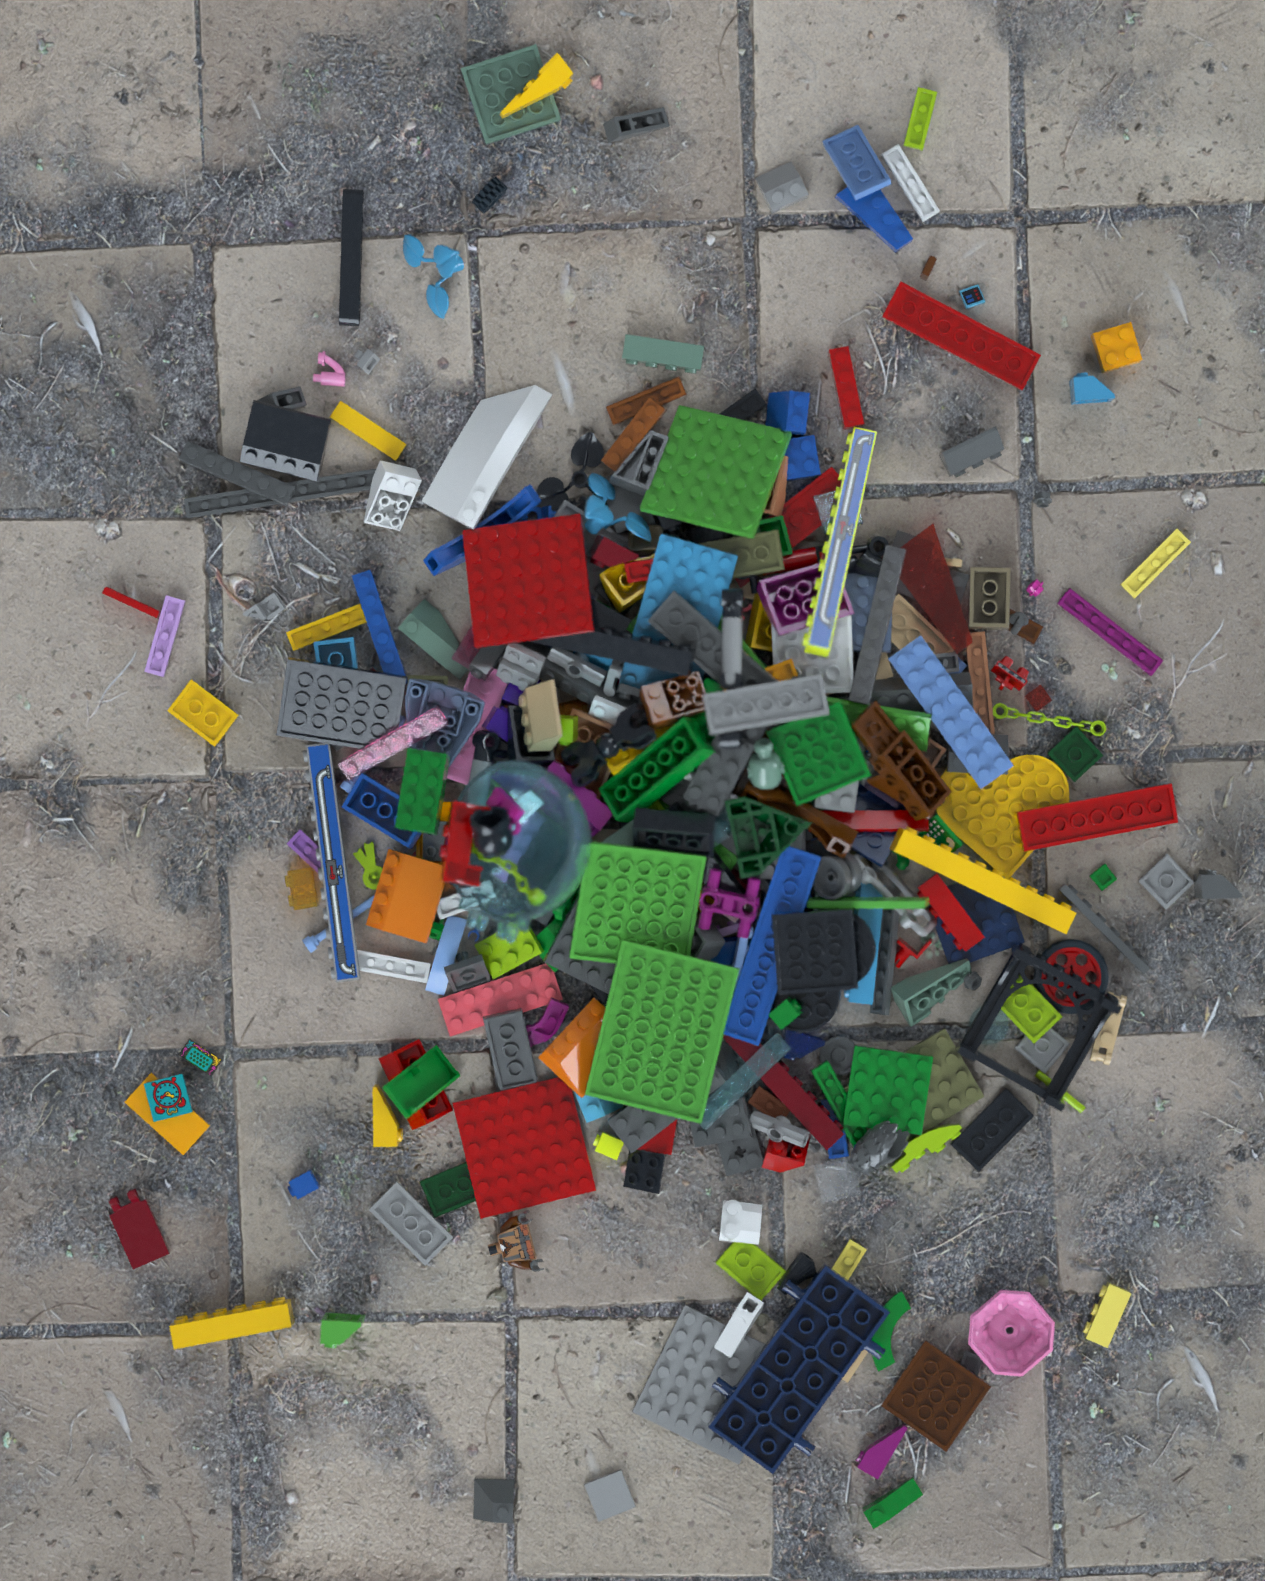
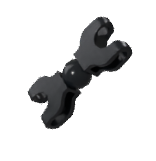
M633 704L620 712L615 725L609 729L611 733L602 734L597 739V742L593 740L588 743L574 742L561 752V759L565 764L573 766L579 763L578 767L570 775L574 786L583 787L594 781L598 777L602 766L607 763L606 758L615 757L619 753L620 748L623 751L629 748L643 749L656 739V732L649 725L638 728V725L646 718V711L642 705Z

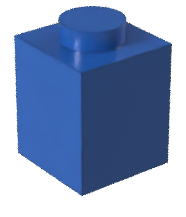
M311 1169L291 1179L288 1182L289 1186H287L292 1197L296 1196L297 1199L320 1187Z

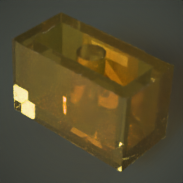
M312 867L287 871L288 875L285 876L286 887H290L291 895H288L289 906L293 907L294 910L319 906Z

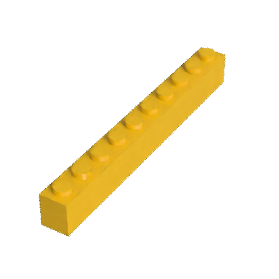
M899 827L889 848L890 850L1059 932L1067 934L1076 916V912L1071 910L1072 906L1061 902L1059 905L1054 902L1055 898L1044 893L1041 896L1037 894V889L1029 885L1026 888L1020 886L1021 881L1010 877L1008 880L1003 877L1004 873L994 868L992 872L985 869L987 865L977 860L975 863L968 861L969 856L958 852L956 855L951 852L952 848L941 843L938 846L933 844L934 839L926 835L923 838L917 836L918 831L906 827V829H902Z

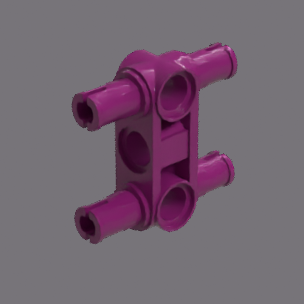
M711 868L707 885L703 887L699 907L701 914L698 927L709 930L712 915L715 912L730 915L740 919L737 936L748 939L751 924L756 920L760 900L757 896L761 880L749 877L746 894L744 895L718 888L722 871ZM705 895H712L715 902L708 903L705 900ZM744 904H751L754 911L747 912L744 909Z

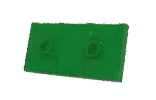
M435 1045L382 1088L407 1119L460 1077V1073L455 1070L439 1047Z

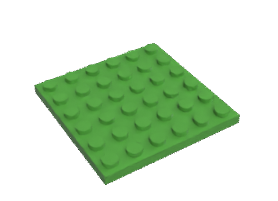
M679 405L667 435L669 439L649 490H646L640 510L754 539L792 433L781 431L779 428Z
M587 841L569 958L617 964L622 940L690 956L706 856Z

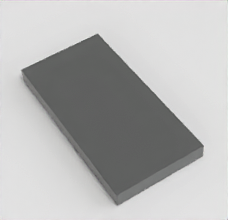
M522 1008L483 1016L499 1091L537 1083L538 1078Z

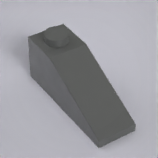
M662 107L614 117L605 122L603 126L608 143L667 128L669 127V122L665 109Z

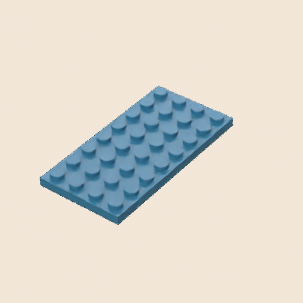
M661 533L633 636L640 637V635L652 637L654 641H660V639L669 640L651 625L648 620L674 590L718 628L723 612L721 603L722 589H729L738 555ZM625 662L619 684L622 683L641 689V686L682 675ZM694 662L692 673L699 671L703 682L705 671Z

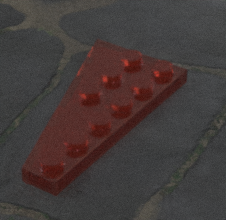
M933 523L900 547L906 549L900 580L954 652L958 654L972 644L973 641Z

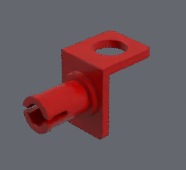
M899 937L897 943L901 946V949L895 954V966L901 968L909 956L918 959L932 943L933 939L929 938L917 952Z

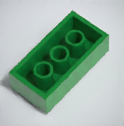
M408 748L395 824L397 829L438 835L450 756L448 754Z

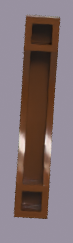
M749 780L740 796L750 798L811 822L812 824L808 829L822 842L826 850L842 859L845 858L858 834V831L807 803L797 806L793 796L778 787L759 789L753 786Z

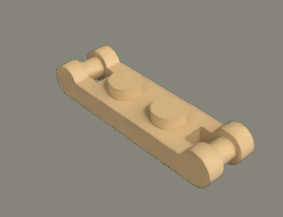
M1114 995L1120 1001L1119 1004L1122 1009L1118 1015L1113 1013L1106 1021L1093 1044L1090 1061L1096 1062L1098 1060L1102 1061L1105 1065H1110L1127 1001V996ZM1100 1047L1106 1048L1105 1054L1099 1053Z

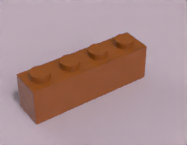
M649 397L601 461L616 472L646 434L655 427L667 409Z

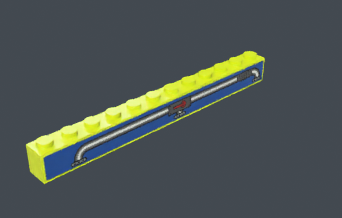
M854 427L852 433L848 432L846 444L849 445L848 451L844 450L842 458L845 467L844 469L840 468L838 480L841 481V485L836 487L834 498L837 499V504L832 505L830 516L833 517V522L828 523L826 535L830 536L828 542H824L822 553H825V559L820 560L818 571L822 573L820 578H816L814 587L815 590H818L817 596L812 597L810 608H813V614L808 615L806 626L810 628L808 634L804 633L802 645H805V653L827 658L830 653L876 440V431Z

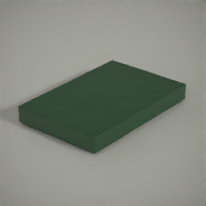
M467 1162L419 1181L434 1218L476 1201Z

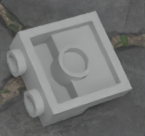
M510 643L506 647L496 676L502 682L512 683L518 686L521 691H524L526 688L537 684L546 657L517 643Z

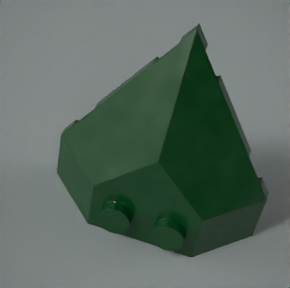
M747 797L725 800L741 878L762 874L812 824Z

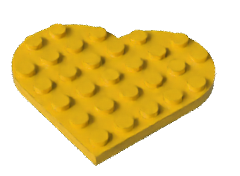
M1021 755L1010 759L1014 766L1008 770V775H1000L982 789H980L970 773L946 772V769L940 776L952 792L945 799V802L936 809V813L960 840L991 867L1004 873L1003 877L1009 879L1034 851L1024 852L1022 849L1016 812L1069 802V785L1066 776L1054 762L1042 756Z

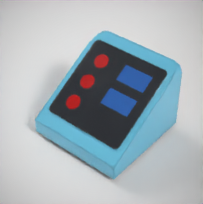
M978 284L959 291L966 310L985 303Z

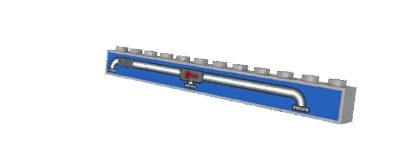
M326 743L306 745V750H303L304 762H308L309 770H306L307 782H311L308 796L309 801H313L314 809H311V819L316 821V829H313L314 841H318L319 848L316 849L317 861H321V868H318L319 880H323L324 888H321L322 900H326V908H323L324 919H328L329 927H326V937L331 940V947H328L329 959H333L334 967H331L332 979H336V982L360 980L331 744Z

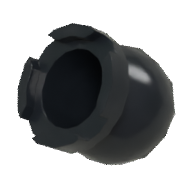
M491 806L492 810L482 812V809H479L470 816V826L474 832L473 843L477 851L485 857L498 858L506 854L512 846L513 833L509 827L510 816L507 809Z

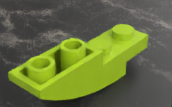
M948 1124L923 1132L922 1135H918L908 1141L909 1144L903 1150L905 1153L890 1166L896 1173L899 1171L901 1173L910 1167V1161L914 1158L918 1160L926 1153L924 1151L926 1148L931 1153H939L946 1147L944 1143L949 1139L952 1141L961 1134L960 1130L962 1127L959 1124Z

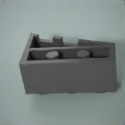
M650 430L629 457L624 460L618 470L613 473L610 484L644 496L646 490H649L669 437Z

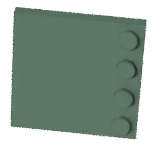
M536 44L461 68V73L486 145L561 121L553 94L503 119L500 117V112L518 93L522 94L524 92L523 89L530 80L538 78V71L543 67V63Z

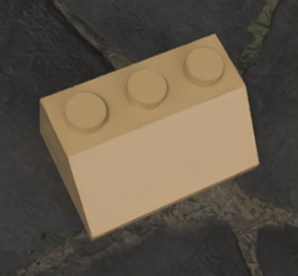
M549 680L526 688L519 696V706L522 707L523 712L521 722L525 726L524 742L528 746V751H552L562 737L554 680Z

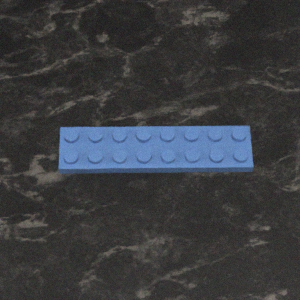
M921 635L888 658L925 712L932 714L931 720L980 789L1014 766Z

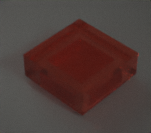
M1041 684L1024 696L1035 712L1052 701Z

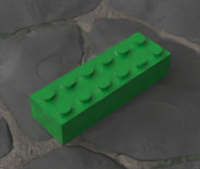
M683 717L599 788V791L616 821L629 823L634 820L636 808H648L711 756L715 750L698 721Z

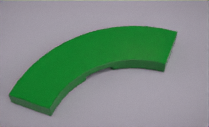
M902 1290L883 1305L889 1309L890 1313L872 1337L875 1343L886 1349L884 1354H881L882 1357L879 1360L872 1355L878 1372L895 1363L891 1351L892 1332L899 1318L911 1309Z

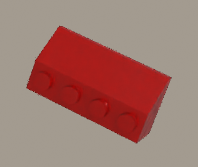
M420 1039L378 1059L390 1082L426 1052ZM444 1090L407 1118L412 1130L427 1125L453 1111Z

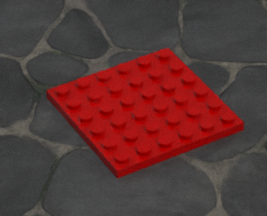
M580 513L474 528V530H462L475 648L594 632Z
M559 1077L452 1103L480 1219L596 1191L573 1092Z

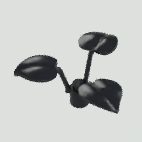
M588 432L581 436L571 450L572 462L577 466L583 465L582 469L572 475V482L566 488H564L563 482L558 478L549 477L544 479L536 490L541 499L537 506L541 508L551 506V510H558L563 500L569 501L566 491L572 486L579 489L586 487L595 496L602 499V497L596 495L591 490L588 484V477L584 473L586 466L590 468L597 467L602 463L601 459L604 457V449L593 432Z

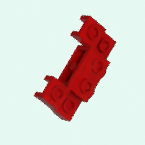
M451 801L449 821L443 826L442 837H445L444 845H441L439 856L442 857L441 862H443L440 881L481 887L479 879L483 867L468 865L473 838L470 816L479 809H482V812L491 810V807Z

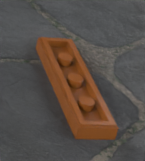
M678 376L611 404L606 409L614 426L635 417L649 397L664 405L687 394Z

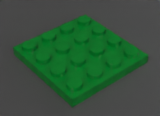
M841 701L828 706V715L791 721L766 732L773 744L774 752L777 753L781 762H783V774L797 806L871 776Z
M854 1045L843 1124L873 1128L881 1122L890 1121V1124H898L896 1132L901 1129L902 1132L908 1131L910 1134L922 1135L933 1056Z

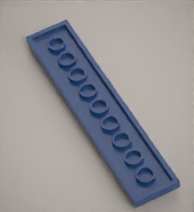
M789 846L779 856L731 1001L724 1035L759 1046L777 993L772 914L804 912L822 858L821 856Z

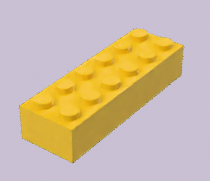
M284 1296L274 1298L270 1303L262 1300L254 1302L249 1307H246V1304L234 1306L232 1310L228 1311L227 1308L216 1309L213 1314H207V1311L196 1313L192 1318H188V1315L176 1317L169 1327L173 1348L179 1349L289 1328L293 1326L295 1320L291 1299L285 1300Z

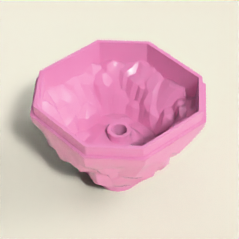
M1000 1290L970 1316L968 1344L993 1374L1024 1376L1053 1351L1055 1322L1029 1292ZM1012 1327L1013 1332L1010 1334L1006 1333V1328Z

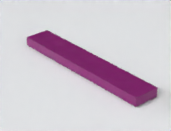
M1068 588L1057 604L1149 676H1152L1164 661L1071 588Z

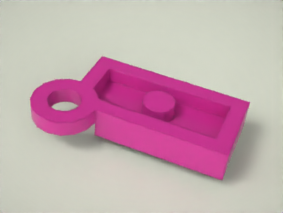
M495 787L486 804L489 807L497 806L507 809L510 816L509 827L513 835H517L521 830L519 820L525 811L501 787ZM513 824H515V830H514V831L512 830V825H513Z

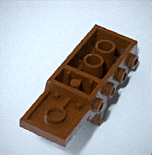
M876 701L871 702L851 724L855 735L872 755L868 760L873 765L875 771L866 781L902 803L915 821L923 818L927 820L945 802V799L952 791L906 731L899 732Z

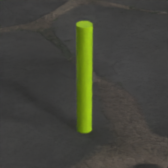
M1038 1070L1035 1074V1077L1046 1086L1050 1084L1052 1079L1041 1070ZM1065 1092L1062 1098L1078 1112L1082 1113L1086 1107L1068 1092Z

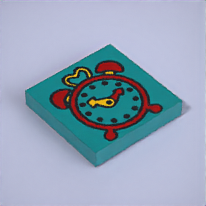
M183 1073L144 1083L153 1122L193 1112Z

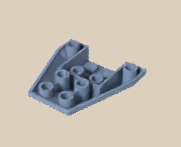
M411 678L405 695L408 748L448 754L450 756V767L481 721L485 701L473 693L436 681Z

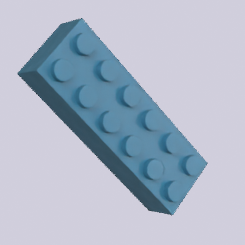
M861 882L860 887L854 892L855 897H883L871 883L863 884ZM854 909L853 911L872 930L876 942V956L868 974L858 982V989L844 990V997L847 998L848 1002L873 1005L883 909Z

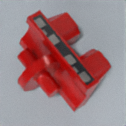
M1005 656L1000 661L998 660L990 671L997 675L995 680L1000 683L999 690L1002 691L1004 687L1012 690L1014 687L1020 691L1028 682L1026 679L1029 671L1024 667H1019L1016 672L1010 669L1013 660L1008 656Z

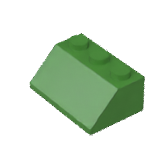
M325 1313L321 1320L320 1344H325L326 1348H337V1345H341L362 1326L365 1315Z

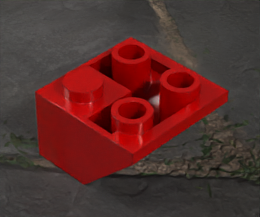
M811 1133L805 1147L797 1146L785 1140L775 1142L769 1138L761 1168L781 1173L804 1166Z

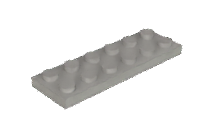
M822 674L709 693L702 696L710 735L829 714Z

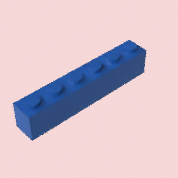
M367 570L352 575L383 673L406 676L372 571Z

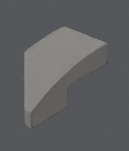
M274 592L249 608L243 615L270 620L287 608L278 594Z

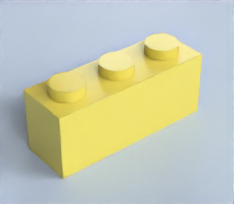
M1107 1282L1106 1286L1102 1285L1098 1295L1101 1298L1098 1304L1095 1303L1090 1313L1093 1316L1090 1322L1087 1321L1083 1328L1084 1337L1087 1340L1108 1348L1131 1296L1128 1290Z

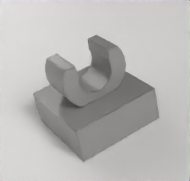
M358 349L354 355L359 360L356 365L368 375L380 360L369 349L365 353Z

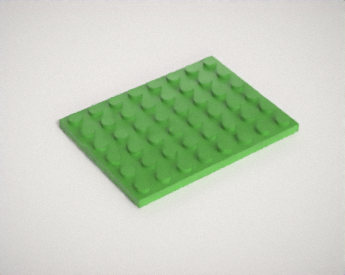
M622 940L585 1095L702 1124L740 968Z

